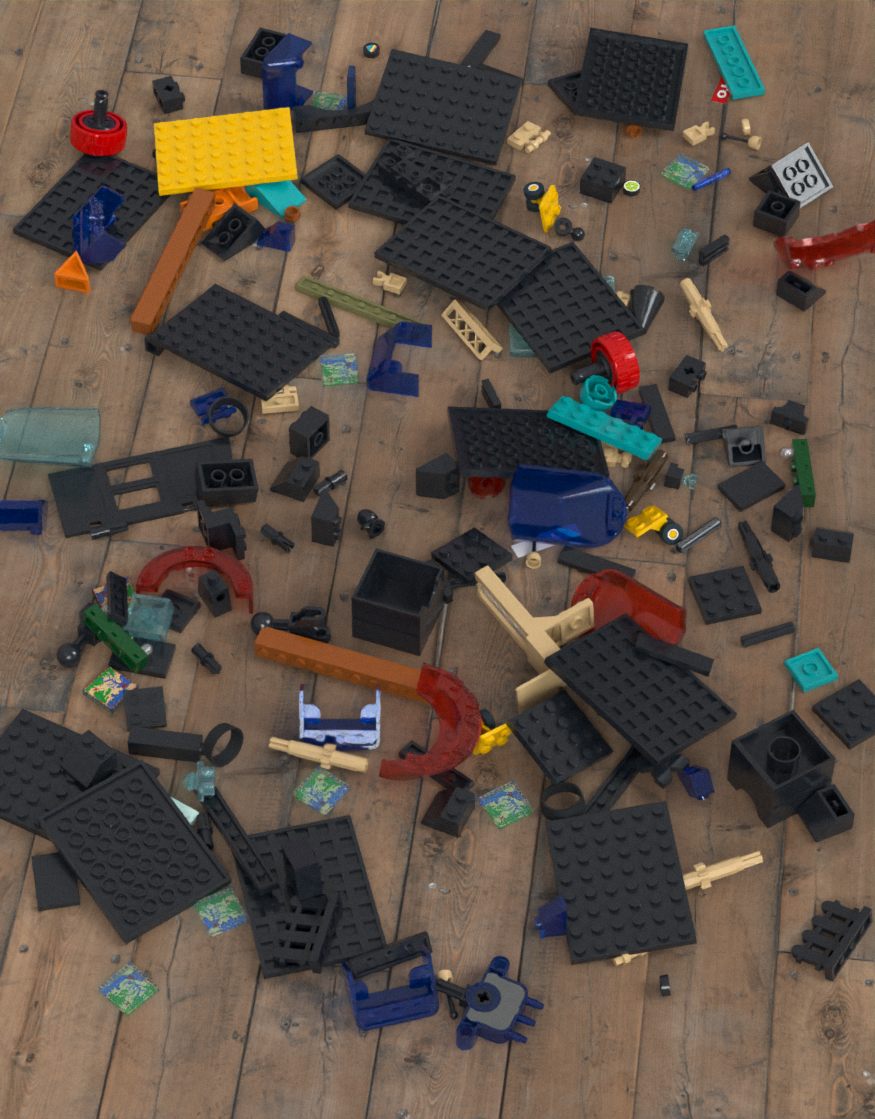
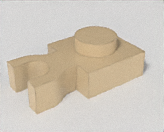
M705 122L701 127L695 125L684 130L682 136L693 146L706 140L707 136L713 135L715 128L711 127L708 129L709 123Z
M378 271L377 278H373V285L383 286L384 290L399 295L407 284V278L390 273L388 276L384 272Z

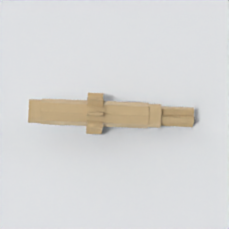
M691 279L682 280L680 287L690 304L691 310L689 312L691 316L699 319L718 351H725L728 345L711 314L710 308L712 306L709 300L705 301L701 297Z
M276 737L270 739L269 748L287 752L296 757L320 762L321 768L330 769L333 765L366 773L369 759L335 750L336 745L327 743L324 747Z
M756 851L705 866L703 862L693 865L695 870L682 874L685 888L688 890L700 886L703 890L712 887L711 881L762 863V855L760 851Z

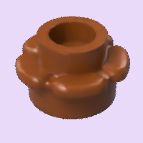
M629 124L626 128V135L636 138L640 136L642 128L639 125Z
M289 206L286 208L284 216L286 220L295 222L299 220L301 212L298 207Z

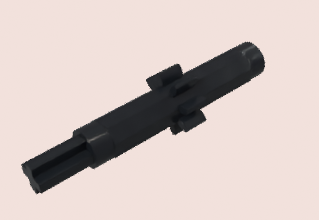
M746 520L744 522L740 521L738 529L750 555L751 563L749 565L751 570H756L768 592L774 593L778 591L780 583L772 568L773 558L771 554H767L763 550Z

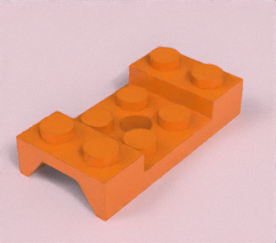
M244 186L211 190V192H215L216 203H220V205L216 204L204 231L211 229L212 223L220 220L234 203L248 213L257 210L258 199L256 197L251 198ZM188 200L180 203L181 214L182 209L187 206Z

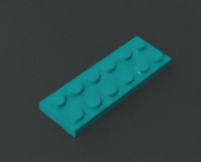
M735 25L703 30V37L732 100L765 95V88Z
M562 396L548 410V418L645 460L650 458L662 442V438L657 437L653 433H648L637 426L629 425L621 419L607 415L605 412L592 409L588 405L576 402L570 397Z

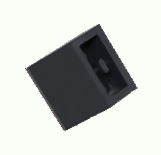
M787 271L777 282L776 295L803 312L826 294V290L792 271Z
M835 784L816 791L796 811L816 843L852 829L855 816Z

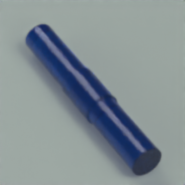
M726 168L692 185V190L697 191L730 175L731 170Z

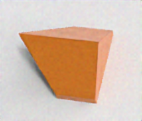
M76 250L55 272V285L59 288L90 293L89 277Z

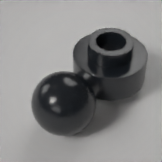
M559 218L554 225V230L559 236L570 234L575 241H581L585 237L584 230L580 227L572 228V223L567 218ZM563 225L566 229L561 230L560 226Z

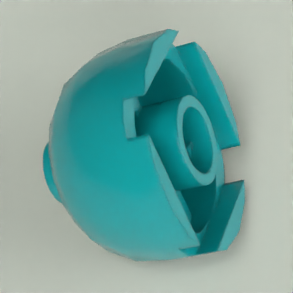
M592 375L586 379L580 388V401L592 409L604 412L617 400L616 389L614 386L610 387L609 381L606 378Z

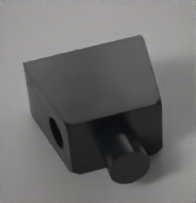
M211 570L198 578V594L214 618L232 611L228 586L216 570Z

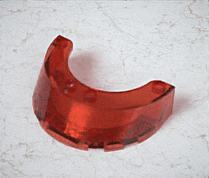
M875 220L845 229L843 232L837 233V236L832 233L803 240H793V237L787 238V236H783L773 242V247L787 269L808 267L809 270L819 268V265L822 264L825 267L833 266L836 261L869 252L870 254L875 253Z
M185 546L166 551L147 563L137 579L136 600L137 606H141L142 593H158L162 582L171 571L175 569L178 571L189 567L210 568L222 574L225 573L229 577L234 587L235 598L249 599V614H253L255 589L248 570L235 557L212 547Z
M423 662L416 692L432 706L437 714L440 726L438 739L434 746L424 755L407 753L404 761H388L383 759L379 777L397 781L420 779L447 772L460 765L471 755L479 741L482 717L476 697L473 692H470L463 685L464 682L450 672Z

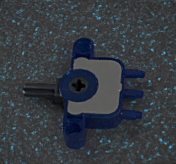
M496 956L491 960L481 982L473 985L467 984L465 988L443 979H438L435 984V990L458 999L459 1006L465 1008V1013L456 1030L455 1039L457 1047L461 1050L471 1049L478 1036L498 1044L506 1043L510 1039L526 1044L528 1038L515 1032L519 1022L532 1027L536 1024L535 1020L523 1015L526 1005L540 1010L544 1008L543 1003L528 997L527 988L523 984L508 978L510 962L504 956Z

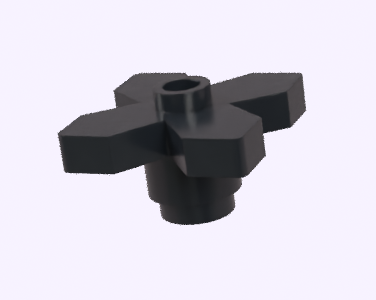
M682 754L674 755L656 767L643 755H640L634 761V768L641 773L651 772L654 783L663 789L672 782L671 772L682 773L690 765V760Z

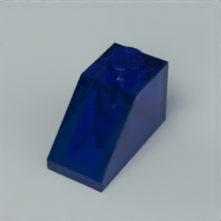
M283 222L271 225L261 234L257 245L291 252L296 240L295 225Z
M693 765L682 773L677 772L690 797L703 800L708 798L709 794L715 793L709 769Z
M564 894L558 895L538 908V917L534 918L535 929L539 930L541 938L566 935L567 909Z

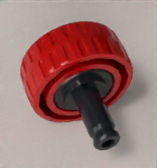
M98 90L95 92L94 110L81 111L71 119L70 143L75 149L86 154L95 156L114 155L121 152L126 145L127 123L121 116L107 111L109 93L105 90Z
M617 331L595 338L591 343L592 364L570 373V379L574 385L584 383L592 375L602 376L609 381L610 387L614 386L617 395L636 388L640 381L639 364L635 352L628 339Z

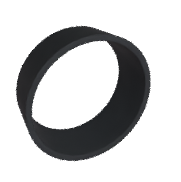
M221 397L215 400L209 409L210 426L220 436L234 437L240 434L248 424L249 411L246 405L235 397ZM222 405L236 407L243 415V427L236 432H224L218 429L211 420L213 411Z
M228 723L218 724L209 732L204 741V756L216 767H223L229 764L241 750L244 739L241 729ZM231 730V737L226 748L217 756L212 757L214 746L219 738Z
M562 782L557 786L552 784L542 793L541 811L548 820L580 816L585 810L586 803L582 791L573 783ZM561 792L574 793L580 797L574 806L567 809H553L545 804V801L550 796Z

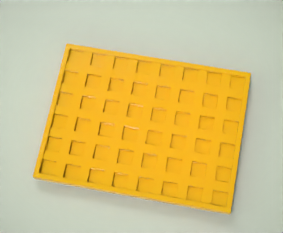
M289 107L154 123L159 196L193 192L195 188L212 190L298 179Z

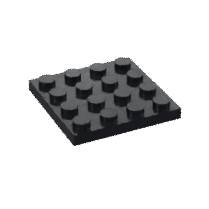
M566 690L518 714L506 723L554 786L602 761L614 752Z

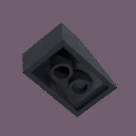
M234 203L201 244L226 261L255 243L266 229L255 217Z

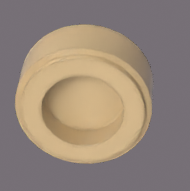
M748 118L741 120L744 136L751 134Z

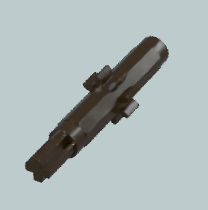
M657 450L641 472L636 471L633 476L634 484L624 496L620 507L612 517L614 523L621 525L648 489L650 491L653 490L656 485L654 483L656 481L655 477L668 459V454L665 451Z

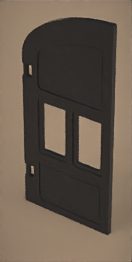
M229 437L48 474L65 538L89 534V528H94L90 527L92 525L101 524L99 526L106 525L107 522L111 524L124 520L127 522V525L184 514V512L193 510L197 511L196 501H199L194 477L197 461L232 460ZM144 463L150 464L153 477L110 485L107 471ZM157 487L160 502L122 510L117 509L114 495ZM192 504L194 505V506H190V507H185V508H183V506L192 505Z

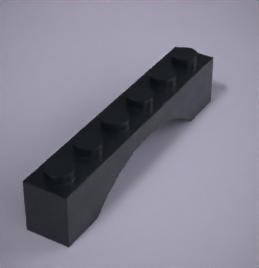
M375 99L363 106L348 110H325L311 105L293 107V121L296 133L367 125Z

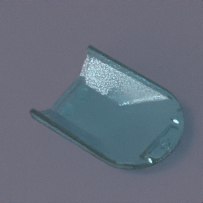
M23 407L6 411V415L0 417V460L52 467L92 466L100 444L101 415L98 408Z

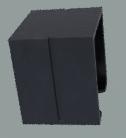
M376 548L351 598L353 616L352 637L421 656L444 607V567Z
M793 709L732 740L727 780L736 790L741 788L750 795L756 806L758 817L767 828H770L797 814V809L816 791L831 786V777H833L836 758Z

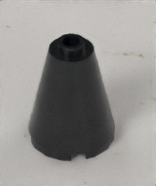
M636 285L634 289L631 288L629 293V310L644 327L646 334L661 309L665 296L660 290L659 293L654 291L652 286Z

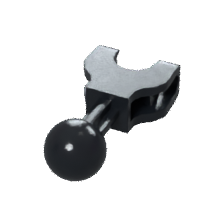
M89 602L79 612L80 624L78 626L77 639L73 643L61 645L57 650V660L63 667L72 668L77 666L82 658L81 650L87 644L95 646L97 643L102 642L83 623V613L94 605L93 603Z
M303 607L298 612H291L290 619H274L267 612H258L252 617L250 622L251 630L256 635L259 634L261 628L270 627L277 630H289L291 634L323 643H328L331 640L330 629L323 625L327 615L322 607ZM316 634H325V636L318 637Z

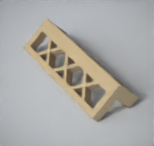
M454 299L441 314L480 360H483L491 350L499 353L503 349L468 307L460 301ZM455 309L456 318L450 319L448 316ZM461 321L466 322L465 330L459 329ZM475 332V341H469V333ZM484 343V344L486 345V347H485V349L480 353V352L478 351V350H479V344Z

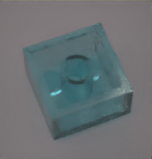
M133 593L128 609V623L123 628L125 633L130 634L132 637L166 643L175 609L171 600Z

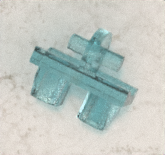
M683 228L672 246L671 252L676 253V258L686 260L700 233H694L690 229Z
M197 761L196 775L191 772L183 777L182 784L189 791L194 789L198 791L197 802H204V795H215L214 781H210L216 780L215 767H204L203 761Z

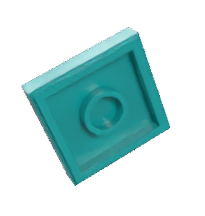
M819 648L784 661V666L803 693L838 680V674Z

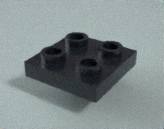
M163 686L123 690L127 731L131 730V726L143 728L167 727Z

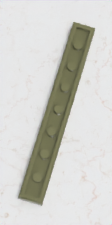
M305 275L295 286V291L316 299L327 297L329 304L419 340L429 329V324Z

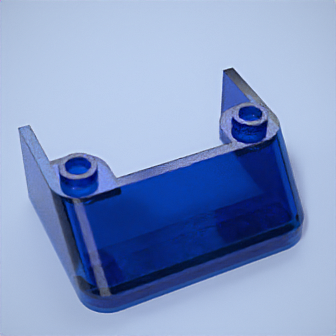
M288 33L266 56L262 63L264 110L287 107L293 110L295 106H304L305 102L313 95L312 90L296 84V72L304 65L303 54L312 45L311 41Z
M102 185L76 211L72 219V254L77 250L83 264L110 263L127 246V243L108 234L107 230L109 225L115 222L116 209L126 200V197L105 185Z
M402 321L378 337L367 374L366 385L372 391L419 397V374L402 372V364L397 360H392L396 343L432 348V325Z
M0 500V531H30V535H42V531H46L48 501Z
M300 684V742L324 747L328 743L336 745L335 750H373L379 746L381 684H376V703L363 706L361 709V719H321V711L317 705L305 704V684Z
M424 944L420 945L423 965L414 967L409 972V985L369 994L368 988L363 981H353L352 973L347 963L341 962L346 993L354 1021L359 1029L369 1031L431 1017L438 1012L439 999L431 953Z

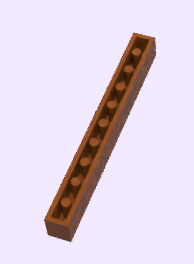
M195 188L193 194L189 195L188 204L182 209V216L180 220H177L175 230L170 234L167 246H164L162 256L156 262L154 273L150 274L149 283L144 287L142 297L138 299L134 313L130 315L129 323H131L132 331L146 335L154 333L217 204L215 192Z
M270 627L261 628L254 642L255 655L261 658H267L281 664H288L299 669H306L317 674L348 681L355 685L359 684L409 700L419 701L429 706L440 707L448 690L447 677Z

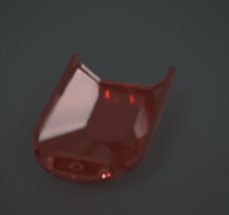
M603 569V571L590 574L580 583L572 598L571 607L587 598L593 602L595 627L579 635L581 638L625 613L652 637L676 646L679 645L686 633L687 609L616 569Z

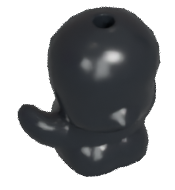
M363 509L358 513L357 521L362 526L360 530L366 529L369 539H374L382 534L385 529V522L379 519L372 510Z

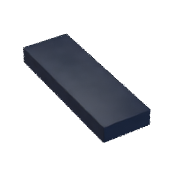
M349 66L347 73V109L356 108V67Z

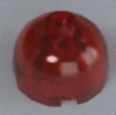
M471 476L467 479L471 493L480 499H486L484 496L492 495V498L496 497L503 491L506 484L505 479L501 477L484 478Z

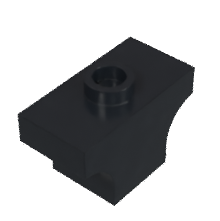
M788 400L782 407L774 406L771 412L770 424L805 435L809 418L804 416L806 406Z

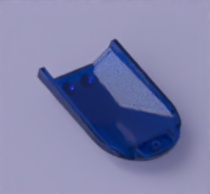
M527 464L517 465L510 486L508 527L512 541L597 548L610 543L622 531L627 516L625 498L608 477L587 471Z

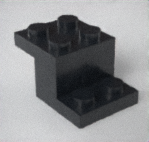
M204 500L196 501L198 527L209 553L232 547L237 561L245 559L244 551L247 550L244 538H246L244 528L239 526L238 514H234L231 507L211 512L210 506H206Z

